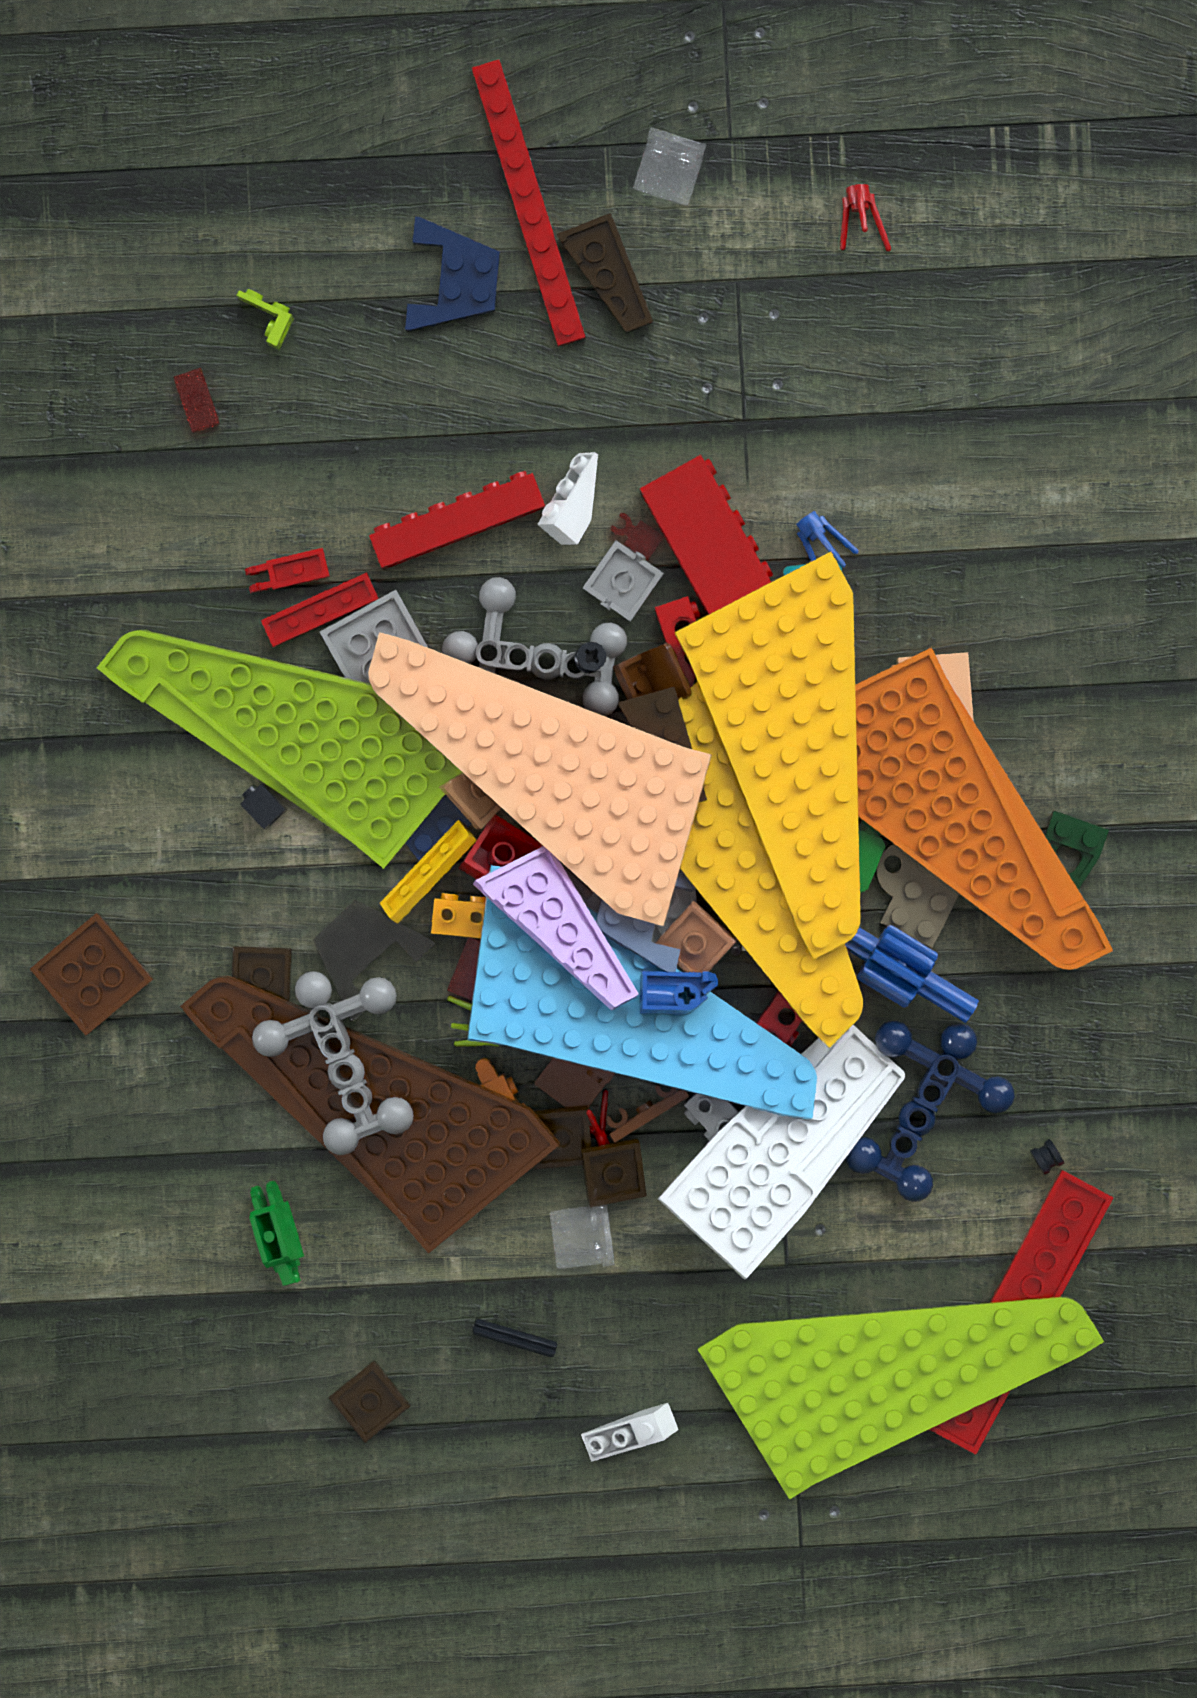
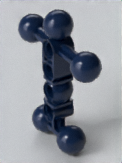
M888 1021L882 1024L875 1036L876 1046L883 1055L891 1058L905 1055L926 1066L928 1069L918 1085L917 1097L913 1095V1100L906 1103L900 1110L899 1124L896 1126L899 1130L890 1137L889 1147L891 1149L886 1158L882 1156V1150L878 1143L873 1139L861 1137L845 1159L849 1168L856 1173L869 1174L874 1171L895 1182L899 1194L905 1200L911 1202H920L930 1195L933 1189V1178L930 1172L922 1166L911 1165L904 1168L901 1165L905 1158L912 1156L916 1152L917 1140L921 1141L923 1139L921 1136L928 1134L934 1127L936 1121L935 1112L937 1113L938 1111L936 1106L943 1102L953 1082L977 1094L981 1106L986 1111L994 1114L1008 1110L1015 1098L1014 1088L1005 1078L997 1076L984 1079L959 1065L957 1060L970 1057L977 1047V1036L974 1030L963 1023H954L942 1032L940 1039L941 1048L944 1052L942 1054H938L914 1041L909 1028L899 1021ZM943 1059H948L952 1062V1071L947 1075L939 1074L937 1069L938 1063ZM929 1085H935L939 1090L937 1098L930 1101L926 1100L923 1095L924 1089ZM922 1111L925 1115L924 1122L919 1126L911 1125L909 1118L912 1112ZM901 1136L909 1137L911 1140L910 1148L904 1152L898 1151L895 1146L896 1140Z

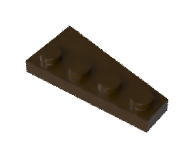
M611 213L557 234L561 243L625 333L653 323Z

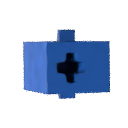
M643 971L640 975V1014H690L708 998L706 995L718 986L716 974L706 971L702 973ZM683 991L687 992V997H692L688 1004H684V1000L678 998Z

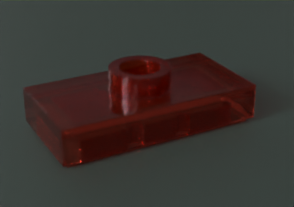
M200 367L174 376L173 378L191 431L195 433L221 424L202 368Z

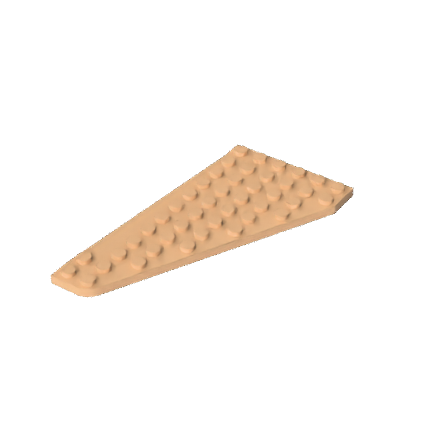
M379 632L369 668V681L373 690L618 914L664 926L712 755L682 747L417 643Z

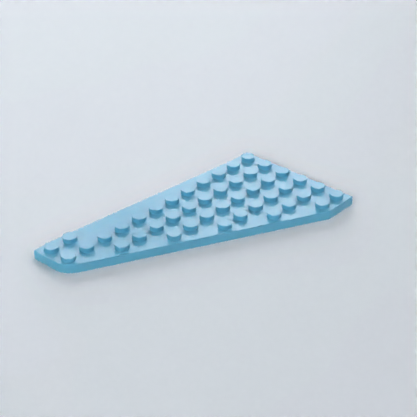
M491 865L489 873L501 867ZM486 897L467 1040L508 1046L753 1107V1109L781 1116L808 1120L813 1118L817 1075L811 1062L712 992L707 994V1000L690 1014H640L641 973L643 971L663 972V970L650 962L644 961L636 953L627 948L625 949L605 936L639 993L636 998L611 1011ZM587 907L596 921L597 913ZM685 991L678 997L684 1000V1004H688L692 997H687V992Z

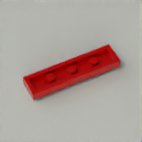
M366 572L261 620L272 647H276L378 600L379 597Z

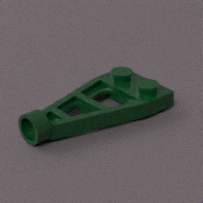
M1053 811L1045 837L1055 853L1057 848L1062 845L1081 853L1082 859L1073 872L1068 873L1077 889H1079L1100 858L1109 830Z

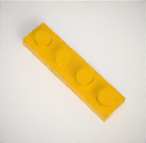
M458 820L380 902L386 914L395 923L398 924L477 841L464 823Z

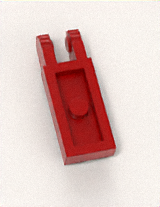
M323 548L268 560L265 564L245 569L246 575L254 576L268 571L270 581L252 584L249 587L250 593L269 589L276 590L330 577Z

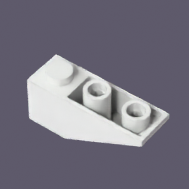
M595 452L578 453L572 459L569 471L565 478L558 483L554 497L543 509V516L537 524L561 545L578 544L591 522L598 454Z
M665 1403L582 1433L581 1436L592 1462L663 1441L679 1429L669 1404Z

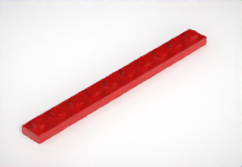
M500 59L472 67L557 345L560 347L586 339Z

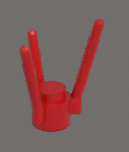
M857 184L847 187V197L842 198L843 216L840 249L843 251L846 248L850 208L852 212H859L862 231L867 232L865 211L869 210L870 207L886 251H891L886 231L875 204L874 194H870L869 185Z

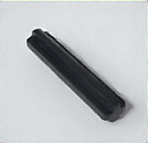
M481 1319L475 1321L472 1330L474 1335L548 1357H554L557 1349V1342Z

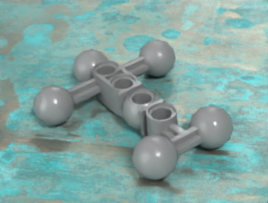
M493 577L486 580L480 588L479 601L482 607L486 609L483 638L479 645L476 638L465 631H455L444 639L442 654L468 664H472L477 658L479 668L494 674L496 668L512 671L527 669V673L532 672L537 678L543 680H552L558 676L564 677V674L572 679H580L584 676L595 677L594 682L584 689L582 695V703L585 709L602 716H608L618 706L619 694L616 687L612 685V667L614 666L615 658L620 656L627 646V635L624 629L612 622L598 625L592 632L590 642H597L602 645L606 652V662L594 673L588 674L582 671L578 674L571 673L567 668V664L570 659L575 657L576 652L567 654V650L562 651L557 645L551 643H542L536 647L530 645V649H528L525 645L500 641L504 612L510 610L516 599V591L507 579ZM487 645L494 646L497 649V657L492 661H485L481 657V651ZM520 649L526 653V661L522 665L511 663L510 655L514 650ZM549 653L554 656L555 665L551 669L545 670L539 666V658L543 654Z
M315 971L306 972L297 980L295 994L302 1005L312 1008L310 1014L284 1024L274 1020L261 1022L253 1031V1046L263 1056L274 1057L285 1051L289 1040L313 1031L320 1051L328 1058L325 1062L329 1064V1080L335 1087L340 1089L338 1094L343 1095L342 1105L344 1109L354 1114L356 1122L343 1118L334 1119L324 1128V1145L333 1154H349L355 1150L359 1139L381 1130L391 1134H400L408 1130L413 1122L414 1115L409 1103L402 1098H387L380 1104L377 1113L372 1114L369 1107L372 1102V1092L364 1085L367 1083L366 1079L363 1080L364 1066L360 1059L353 1055L354 1049L350 1050V1038L342 1020L365 1010L377 1015L390 1011L395 1005L397 997L394 986L385 978H371L363 984L360 994L331 1004L327 1003L332 992L331 984L327 977ZM319 1010H326L330 1014L331 1021L328 1025L322 1024L318 1020ZM331 1037L338 1038L341 1041L342 1048L339 1052L330 1049L328 1043ZM345 1064L351 1067L353 1071L351 1079H345L341 1076L339 1071L341 1065ZM352 1092H359L363 1096L364 1103L362 1106H356L351 1102L350 1096Z

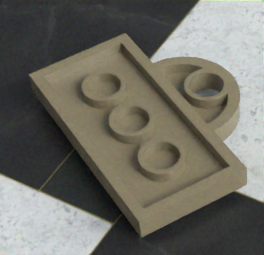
M892 844L883 851L876 869V876L880 886L887 894L892 896L879 923L885 926L893 925L933 949L959 893L895 844ZM892 855L898 857L901 862L900 869L894 873L888 872L884 866L885 859Z

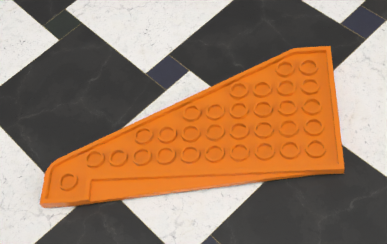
M932 647L856 684L858 817L1054 966L1067 970L1077 969L1112 952L1113 949L1099 921L1082 897L949 683Z

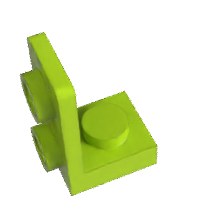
M247 289L246 293L239 290L236 295L239 300L277 317L276 321L271 320L269 322L265 336L268 337L266 342L269 346L280 350L294 320L293 316L288 313L290 308L275 301L273 305L262 301L263 296L250 289Z

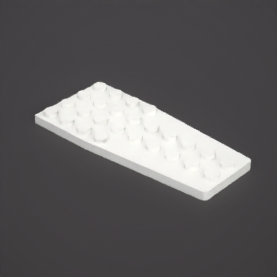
M854 1025L830 1048L817 1038L801 1054L811 1062L817 1075L813 1118L811 1120L781 1116L745 1106L714 1135L658 1198L663 1205L743 1279H747L806 1212L905 1078L904 1071L888 1056L883 1055L877 1046Z

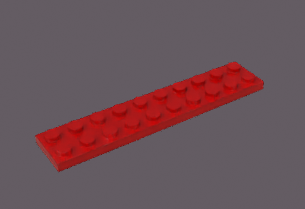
M1061 1169L990 1303L1061 1297L1114 1197ZM1010 1391L929 1430L977 1454Z

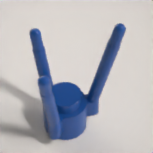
M815 511L805 516L796 524L800 529L797 535L803 542L810 562L816 560L808 538L812 542L819 539L828 552H832L840 567L844 568L846 566L840 555L824 536L826 530L854 554L859 552L856 547L827 522L823 515L819 517Z

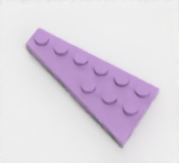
M544 846L475 880L473 885L611 1011L639 995L559 859Z

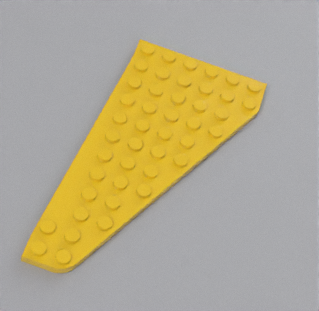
M832 552L675 632V636L694 671L797 930L813 960L850 941L857 933L861 919L853 592Z
M697 681L690 688L692 695L684 700L681 697L678 701L692 749L711 754L712 756L703 785L707 800L698 803L680 870L784 996L806 1026L830 1048L859 1019L863 1009V997L846 945L844 943L814 960L812 959L797 930L775 871Z

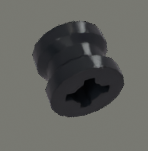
M597 642L583 644L575 653V665L583 673L590 674L596 672L606 662L605 649Z
M1050 1139L1046 1140L1044 1146L1039 1149L1033 1148L1030 1150L1032 1157L1044 1175L1050 1173L1051 1168L1054 1166L1065 1164Z

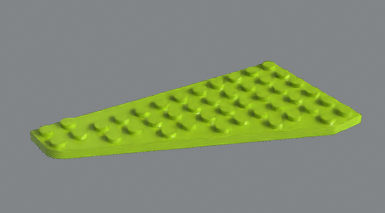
M135 630L123 635L97 667L98 670L120 688L141 702H145L351 841L383 869L444 797L445 793L439 786L462 773L457 766L373 690L370 683L147 630Z
M1052 1297L736 1324L700 1346L698 1351L786 1495L791 1499L826 1478L1084 1355L1102 1344L1104 1340L1084 1308L1077 1301L1067 1297Z

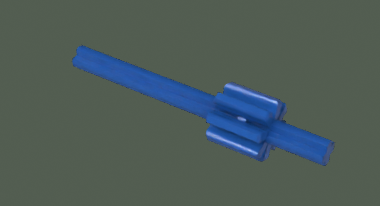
M888 925L881 933L879 939L859 927L855 936L845 943L847 951L864 961L857 974V979L900 1006H908L917 993L964 1023L969 1020L975 1011L979 1000L931 971L938 957L937 952L895 926Z

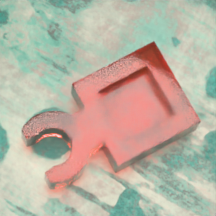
M620 513L619 517L626 522V526L623 529H617L612 525L611 531L618 536H627L628 539L624 545L635 553L636 551L646 557L645 560L648 561L664 539V536L641 520L635 527L632 525L631 519L627 514Z

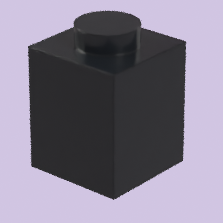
M253 784L242 794L244 800L240 805L264 830H267L287 811L285 806L264 784H260L258 787Z

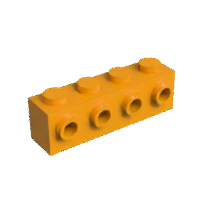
M441 893V899L434 898L432 934L481 938L486 897L470 896V901L458 900L459 895Z

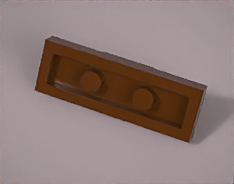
M657 1085L655 1087L657 1094L665 1098L654 1105L651 1100L636 1109L638 1115L628 1120V1114L624 1108L619 1109V1112L622 1114V1121L620 1123H614L611 1117L607 1116V1124L612 1128H616L615 1131L610 1133L614 1143L688 1098L689 1094L687 1091L680 1090L677 1092V1088L672 1087L670 1092H663L661 1087Z

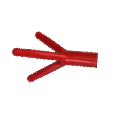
M604 1090L602 1094L599 1125L592 1111L587 1110L586 1112L591 1122L590 1133L595 1137L598 1146L610 1144L605 1133L608 1105L607 1090Z

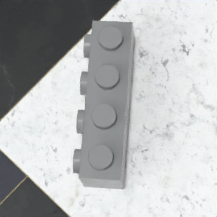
M694 1093L684 1102V1106L687 1108L684 1114L694 1125L700 1122L707 1131L704 1133V1136L709 1141L739 1113L729 1101Z

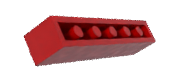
M526 471L516 473L510 476L511 481L500 485L496 481L483 486L484 492L472 495V492H467L455 497V503L445 506L444 502L428 507L429 512L418 516L417 512L400 518L402 521L400 524L391 527L390 523H385L373 529L375 533L369 535L381 568L383 570L543 510L545 504L533 473L528 475Z

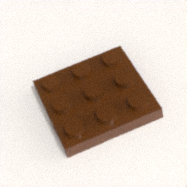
M99 913L94 914L30 968L85 1036L90 1034L154 980Z

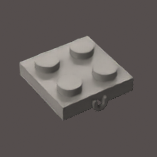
M616 540L583 589L600 600V604L609 611L613 609L631 622L664 573L645 561L646 557L637 551L636 553L632 552Z

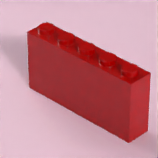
M699 455L641 487L639 492L707 615L771 583L770 577L773 576V573L766 561L760 562L755 552L759 551V548L752 535L746 537L741 527L745 525V522L739 511L736 509L732 512L727 502L731 499L727 489L723 484L718 486L713 476L717 472L709 458L704 461L702 455Z

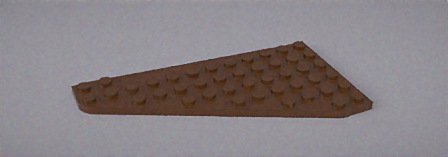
M231 976L213 978L180 1006L195 1025L217 1047L222 1048L325 1148L323 1132L329 1122L339 1118L356 1122L354 1114L346 1111L342 1105L343 1095L338 1094L340 1089L335 1087L329 1080V1064L325 1062L328 1058L320 1051L313 1031L289 1040L285 1051L278 1056H263L253 1046V1031L261 1022L274 1020L284 1024L310 1014V1010ZM318 1014V1020L322 1024L328 1025L330 1023V1019ZM345 1026L350 1038V1050L354 1049L353 1055L358 1057L364 1066L363 1080L366 1079L367 1081L364 1085L372 1092V1102L369 1105L372 1114L377 1113L378 1107L387 1098L398 1097L409 1103L414 1117L409 1129L403 1133L391 1134L381 1130L359 1139L357 1147L349 1154L337 1155L332 1152L330 1153L398 1217L428 1254L560 1145L558 1139L530 1107ZM335 1037L329 1039L330 1049L339 1052L342 1048L341 1041ZM345 1064L341 1065L339 1069L341 1076L345 1079H351L353 1075L351 1067ZM359 1092L351 1093V1102L356 1106H362L364 1103L363 1096Z

